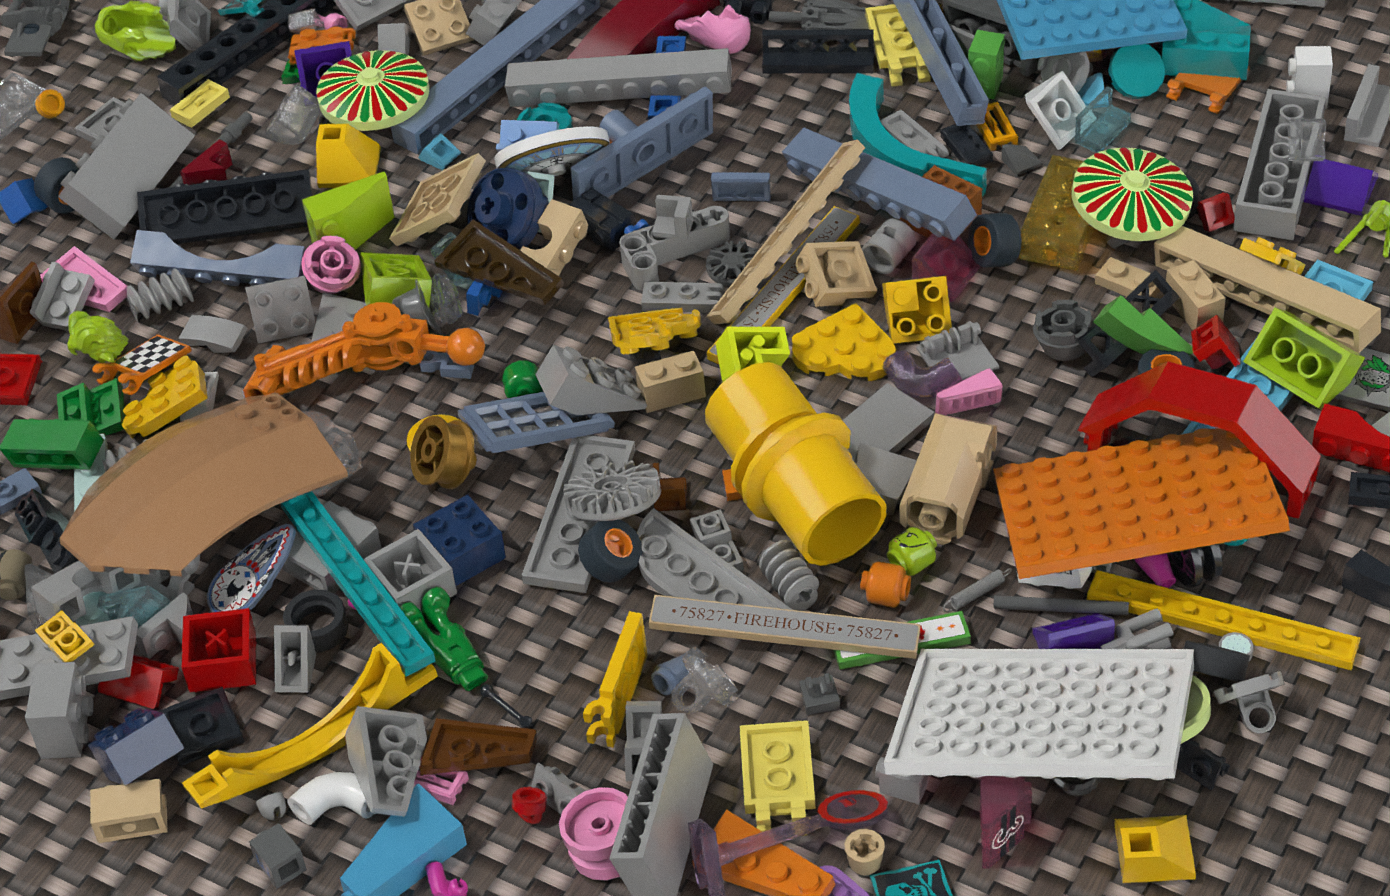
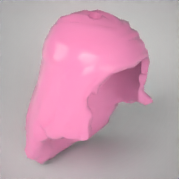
M730 4L725 7L723 13L719 16L706 11L702 17L695 16L686 20H678L675 23L677 30L687 32L693 41L699 42L711 49L728 48L729 54L739 53L748 44L750 39L749 19L737 14Z

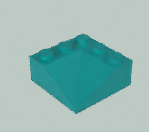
M1174 0L1187 28L1186 39L1163 41L1162 60L1164 62L1165 75L1177 76L1179 73L1247 80L1251 25L1200 0Z

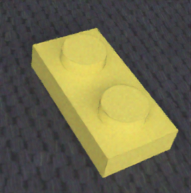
M208 79L170 109L171 116L192 128L230 98L228 89Z

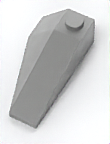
M357 706L345 733L350 764L370 812L405 817L413 792L416 774L421 763L422 752L427 741L423 715Z

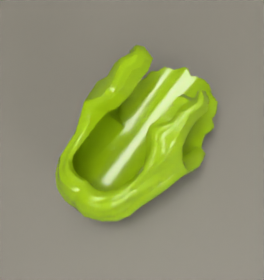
M130 1L123 6L112 5L102 9L95 22V32L103 44L124 53L136 61L141 62L149 58L164 57L166 53H171L176 48V39L170 34L168 23L163 20V15L159 13L160 6H154L142 1Z

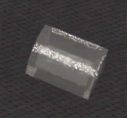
M297 84L283 98L264 134L277 142L288 145H295L305 141L321 111L317 98Z

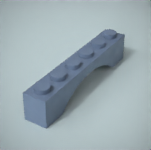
M137 230L130 263L139 271L140 275L149 278H155L157 274L165 273L171 279V270L176 268L181 275L194 278L202 283H211L212 280H217L230 286H239L240 283L254 286L304 276L301 262L306 248L304 246L274 244L268 249L246 258L212 260L185 251L163 232Z

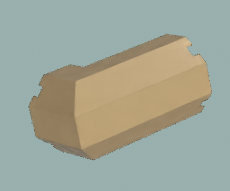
M935 413L899 505L900 524L907 528L909 524L911 527H917L923 532L927 530L933 535L937 544L941 545L950 543L952 537L956 535L957 539L963 537L979 491L986 487L992 470L993 460L990 459L992 451L995 452L997 425Z

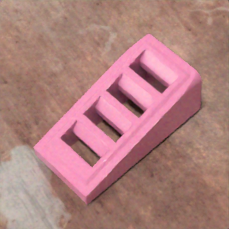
M990 368L983 370L937 393L935 413L948 415L1001 402L1002 383Z

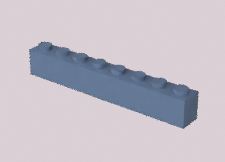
M803 128L782 153L788 162L786 165L792 173L800 176V174L804 175L813 182L842 143ZM864 152L859 156V163L845 173L842 177L844 179L843 183L834 191L836 193L841 191L855 201L861 200L868 203L875 210L882 209L896 219L903 218L916 228H926L937 237L944 236L953 241L977 216L966 195Z

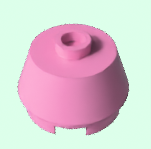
M324 236L321 240L312 243L303 254L301 265L304 276L311 286L320 293L337 294L352 286L360 275L361 263L358 253L341 237Z

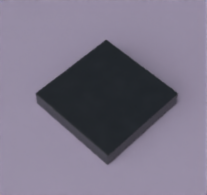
M223 686L159 710V712L165 714L184 747L183 750L176 753L180 766L204 758L216 750L222 751L245 742Z

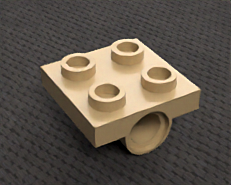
M418 0L404 4L405 13L423 56L474 40L466 34L470 24L460 0Z

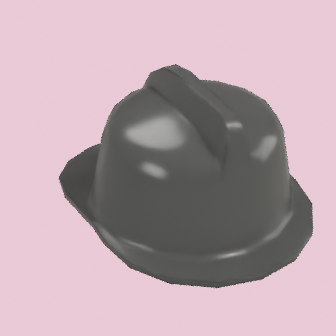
M416 279V287L395 297L392 304L399 308L401 315L408 314L410 318L426 320L429 333L444 336L426 303L420 283Z

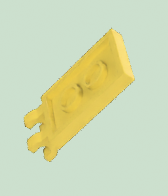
M895 4L865 8L869 30L874 29V49L879 68H888L891 86H902V69L916 67L919 83L930 82L929 70Z
M808 721L741 725L740 741L745 814L756 813L757 829L772 837L770 816L791 815L793 836H806L805 809H816Z

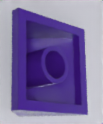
M349 41L294 50L304 105L318 103L316 91L321 77L334 64L352 56Z
M1315 157L1303 202L1362 216L1377 181L1378 173L1373 170Z
M1091 614L1034 627L1032 630L1039 649H1101L1102 645L1114 641L1115 623L1112 618L1100 614Z

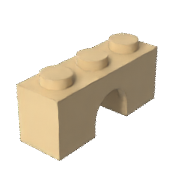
M551 199L537 222L544 238L551 240L550 243L538 250L523 246L520 251L559 276L565 264L572 259L578 242L585 237L588 223L581 209Z

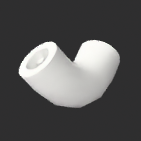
M333 772L318 776L303 785L287 799L293 813L301 821L309 825L330 808L338 806L347 807L366 819L376 814L370 812L355 773Z

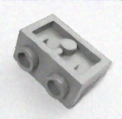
M52 262L44 275L39 292L32 302L30 314L43 326L69 331V315L75 311H82L95 280L91 275L65 270L59 263Z

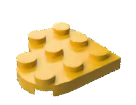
M857 303L805 328L792 337L793 361L800 370L809 374V370L825 372V376L840 372L849 379H852L853 375L856 377H868V381L883 378L891 372L892 364L896 359V348L891 338Z
M683 308L608 317L612 342L616 347H620L621 354L637 353L639 348L651 347L652 350L667 349L670 347L669 341L673 339L674 335H679L680 338L695 337L698 335L697 329L702 324L701 315L698 310H692V314H683Z
M183 356L165 373L158 372L150 377L148 380L150 388L147 396L140 402L138 400L130 402L123 409L126 416L123 419L122 426L131 438H134L136 433H140L145 437L206 400L208 396L205 373L196 361H192L188 356Z

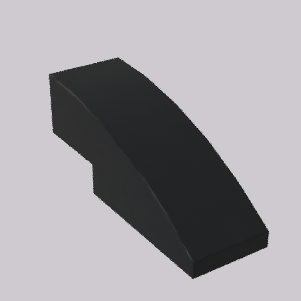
M1361 549L1345 564L1341 586L1360 597L1390 608V566H1387Z

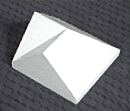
M1063 71L1055 74L1025 94L1026 104L1057 150L1062 149L1094 118Z

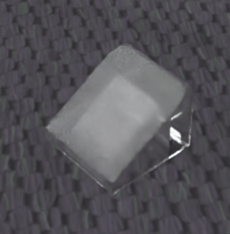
M314 9L288 15L289 30L293 33L300 34V31L304 29L317 30L324 28V24Z

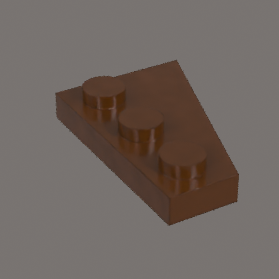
M436 718L420 763V775L528 764L531 761L536 745L537 730Z

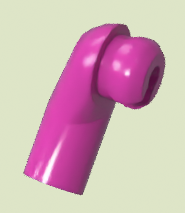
M432 862L425 867L433 896H466L468 891L467 883L462 879L458 883L457 879L447 880L441 862Z

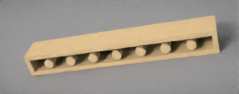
M1181 226L1174 233L1154 242L1155 263L1157 267L1167 271L1170 268L1194 260L1222 295L1269 315L1274 307L1288 311L1357 353H1360L1381 333V308L1192 229Z

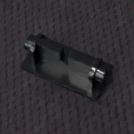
M1193 739L1181 743L1177 769L1209 790H1213L1218 775L1223 777L1230 768V765L1226 763V758L1223 756L1219 757L1207 748H1201L1200 744Z

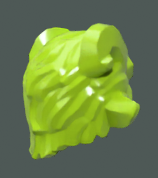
M75 311L69 315L70 337L67 346L68 350L74 355H78L77 350L84 354H89L98 363H105L106 361L114 363L117 355H121V351L129 344V338L122 334V330L111 319L102 316H90L84 311Z

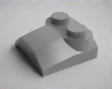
M159 0L158 6H160L161 13L167 16L170 34L187 50L195 51L209 41L211 12L199 0Z

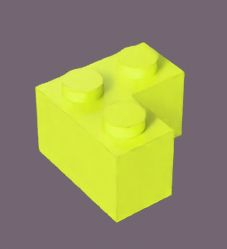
M726 327L715 344L722 382L735 372L752 364L771 362L782 366L790 355L785 327Z

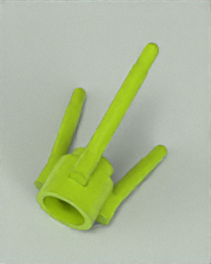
M1385 200L1375 202L1368 214L1363 216L1358 225L1336 247L1334 253L1339 254L1367 225L1373 231L1386 230L1383 257H1388L1390 250V203Z

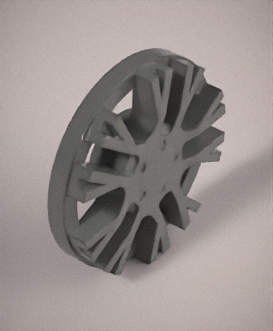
M726 241L724 246L719 248L713 247V250H710V255H707L706 259L707 274L716 283L731 286L735 279H727L728 275L738 277L758 250L756 247L751 248L747 246V242L742 243V241H739L738 244H733V241H730V243Z

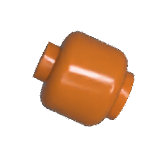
M877 561L873 563L870 571H863L860 589L866 591V598L871 604L892 608L897 607L901 601H907L911 575H906V570L901 565Z

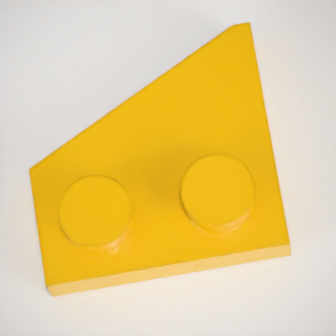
M1260 237L1257 238L1256 242L1246 238L1243 239L1239 249L1299 275L1302 274L1306 264L1295 259L1297 253L1280 247L1278 251L1274 250V243Z

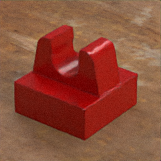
M1223 192L1198 202L1197 212L1199 219L1203 223L1204 230L1210 232L1234 223L1235 217L1229 194Z

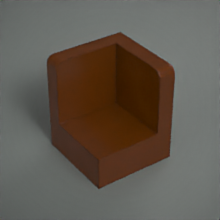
M653 463V468L658 471L661 485V495L654 503V509L657 511L686 510V478H661L660 464Z

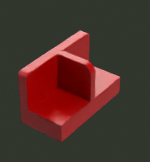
M1215 315L1191 331L1193 354L1199 362L1205 359L1212 369H1218L1229 361L1235 367L1241 364L1239 344L1218 315Z

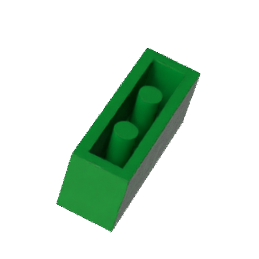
M14 419L0 445V451L13 467L90 470L104 439L96 430L94 424L87 420Z

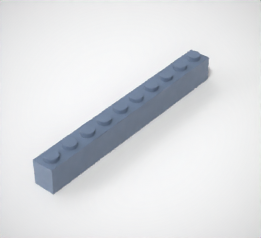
M540 0L430 88L428 98L423 107L411 118L391 127L394 143L419 155L440 133L444 135L505 85L508 63L533 62L595 12L600 7V0Z

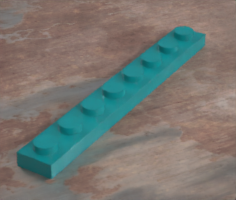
M310 491L280 503L282 510L372 632L400 663L404 675L407 677L435 662L433 651L315 494Z

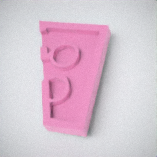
M74 246L56 261L65 270L88 274L95 280L85 302L86 306L110 312L127 297V285ZM48 269L45 270V271L40 275V276H41V279H42V282H43L44 275H45V273L48 271Z

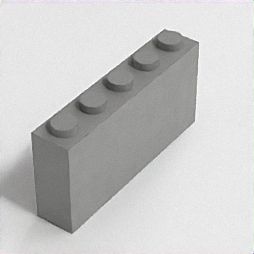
M142 93L139 94L135 101H132L130 98L119 110L123 114L122 117L118 119L114 116L105 128L109 132L106 137L100 134L90 146L94 152L91 155L85 152L75 166L79 168L78 172L75 174L70 171L60 183L65 188L58 197L112 239L116 238L138 210L137 192L153 190L195 136Z
M685 713L652 715L609 858L632 896H677L713 768L710 757Z

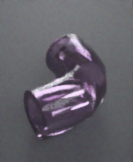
M902 350L887 357L882 366L889 380L898 390L917 399L936 398L937 393L963 381V378L949 357L929 368H922L915 363L908 351Z

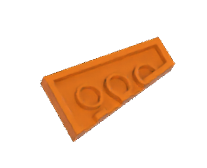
M727 809L692 861L694 870L769 896H829L835 887V881L831 874Z

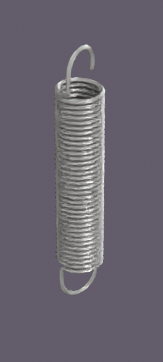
M1009 568L1004 572L997 569L953 595L945 603L943 611L949 612L952 610L945 611L944 609L949 602H951L954 609L958 610L1005 582L1004 577L1010 574L1012 569Z

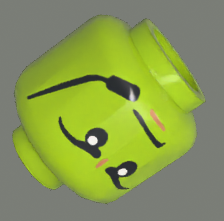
M910 527L889 542L888 561L889 563L903 566L906 570V575L914 576L936 560L935 548L937 547V542L929 531L923 532L917 527Z

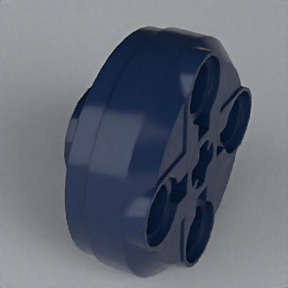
M498 168L484 175L473 189L468 203L467 221L469 224L472 220H475L521 250L523 246L528 247L540 228L537 222L548 206L549 201L546 195L542 194L538 182L530 174L512 168Z

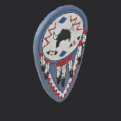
M290 524L276 527L261 535L234 556L210 583L207 593V603L212 612L245 608L253 609L264 594L271 589L273 581L286 562L294 543L295 528Z

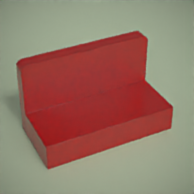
M134 654L130 677L99 682L98 692L151 709L158 708L163 683L176 681L179 667Z

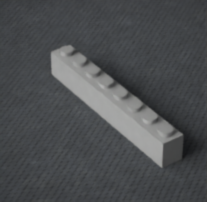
M728 48L508 63L505 89L510 107L538 105L540 103L559 104L650 98V95H690L705 86L713 93L731 92L732 67Z

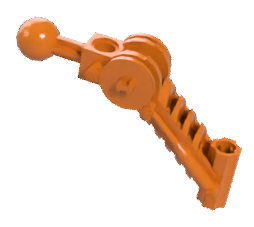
M376 302L361 308L354 315L353 322L346 321L342 326L343 331L287 350L283 346L273 345L271 349L267 350L266 354L260 353L255 355L256 370L243 391L245 398L269 395L274 392L283 395L351 367L354 372H361L364 367L374 370H389L396 368L404 362H409L410 365H417L421 363L427 350L448 353L454 363L461 366H470L478 362L484 355L485 342L478 331L469 327L459 328L450 336L429 334L426 320L413 319L408 314L401 315L399 308L394 304Z

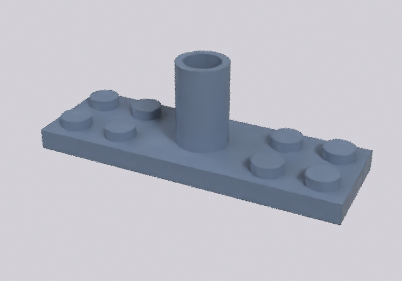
M705 86L695 93H691L677 104L668 107L665 111L640 126L633 123L619 110H613L605 115L600 123V128L607 131L609 140L612 143L600 148L594 154L571 167L573 201L578 197L582 198V194L591 188L608 198L713 133V92Z

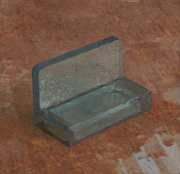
M1106 87L1076 117L1075 143L1096 153L1101 152L1131 123V113L1112 105V88Z

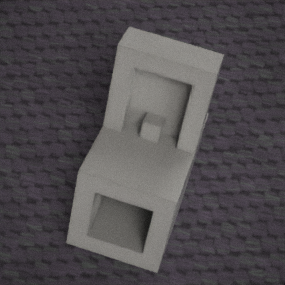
M627 701L626 703L627 740L624 748L626 781H633L652 715L662 714L661 701Z

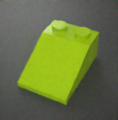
M385 171L302 199L312 243L321 240L324 236H337L345 239V242L356 250L395 218Z
M361 252L360 259L366 305L376 302L392 304L395 297L416 287L415 280L418 279L426 303L430 307L432 279L419 255Z

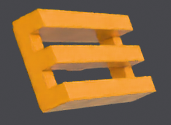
M999 103L988 104L985 115L986 122L984 124H976L989 149L995 151L998 145L1002 148V145L1009 142L1012 145H1018V136ZM989 111H993L994 115L996 116L1006 135H1002L1000 129L997 126V122L991 116Z

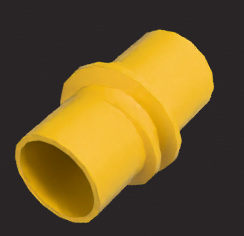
M771 362L752 364L735 372L721 383L709 399L705 409V421L732 458V485L742 496L744 503L757 518L773 522L778 521L799 552L810 564L822 566L837 563L852 556L867 545L880 530L886 518L887 504L852 460V455L848 451L851 431L840 416L825 412L817 414L780 365Z

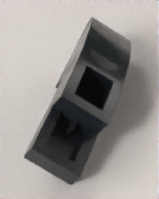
M31 489L28 495L19 501L15 516L29 542L41 548L55 574L79 561L60 544V536L69 521L38 491Z

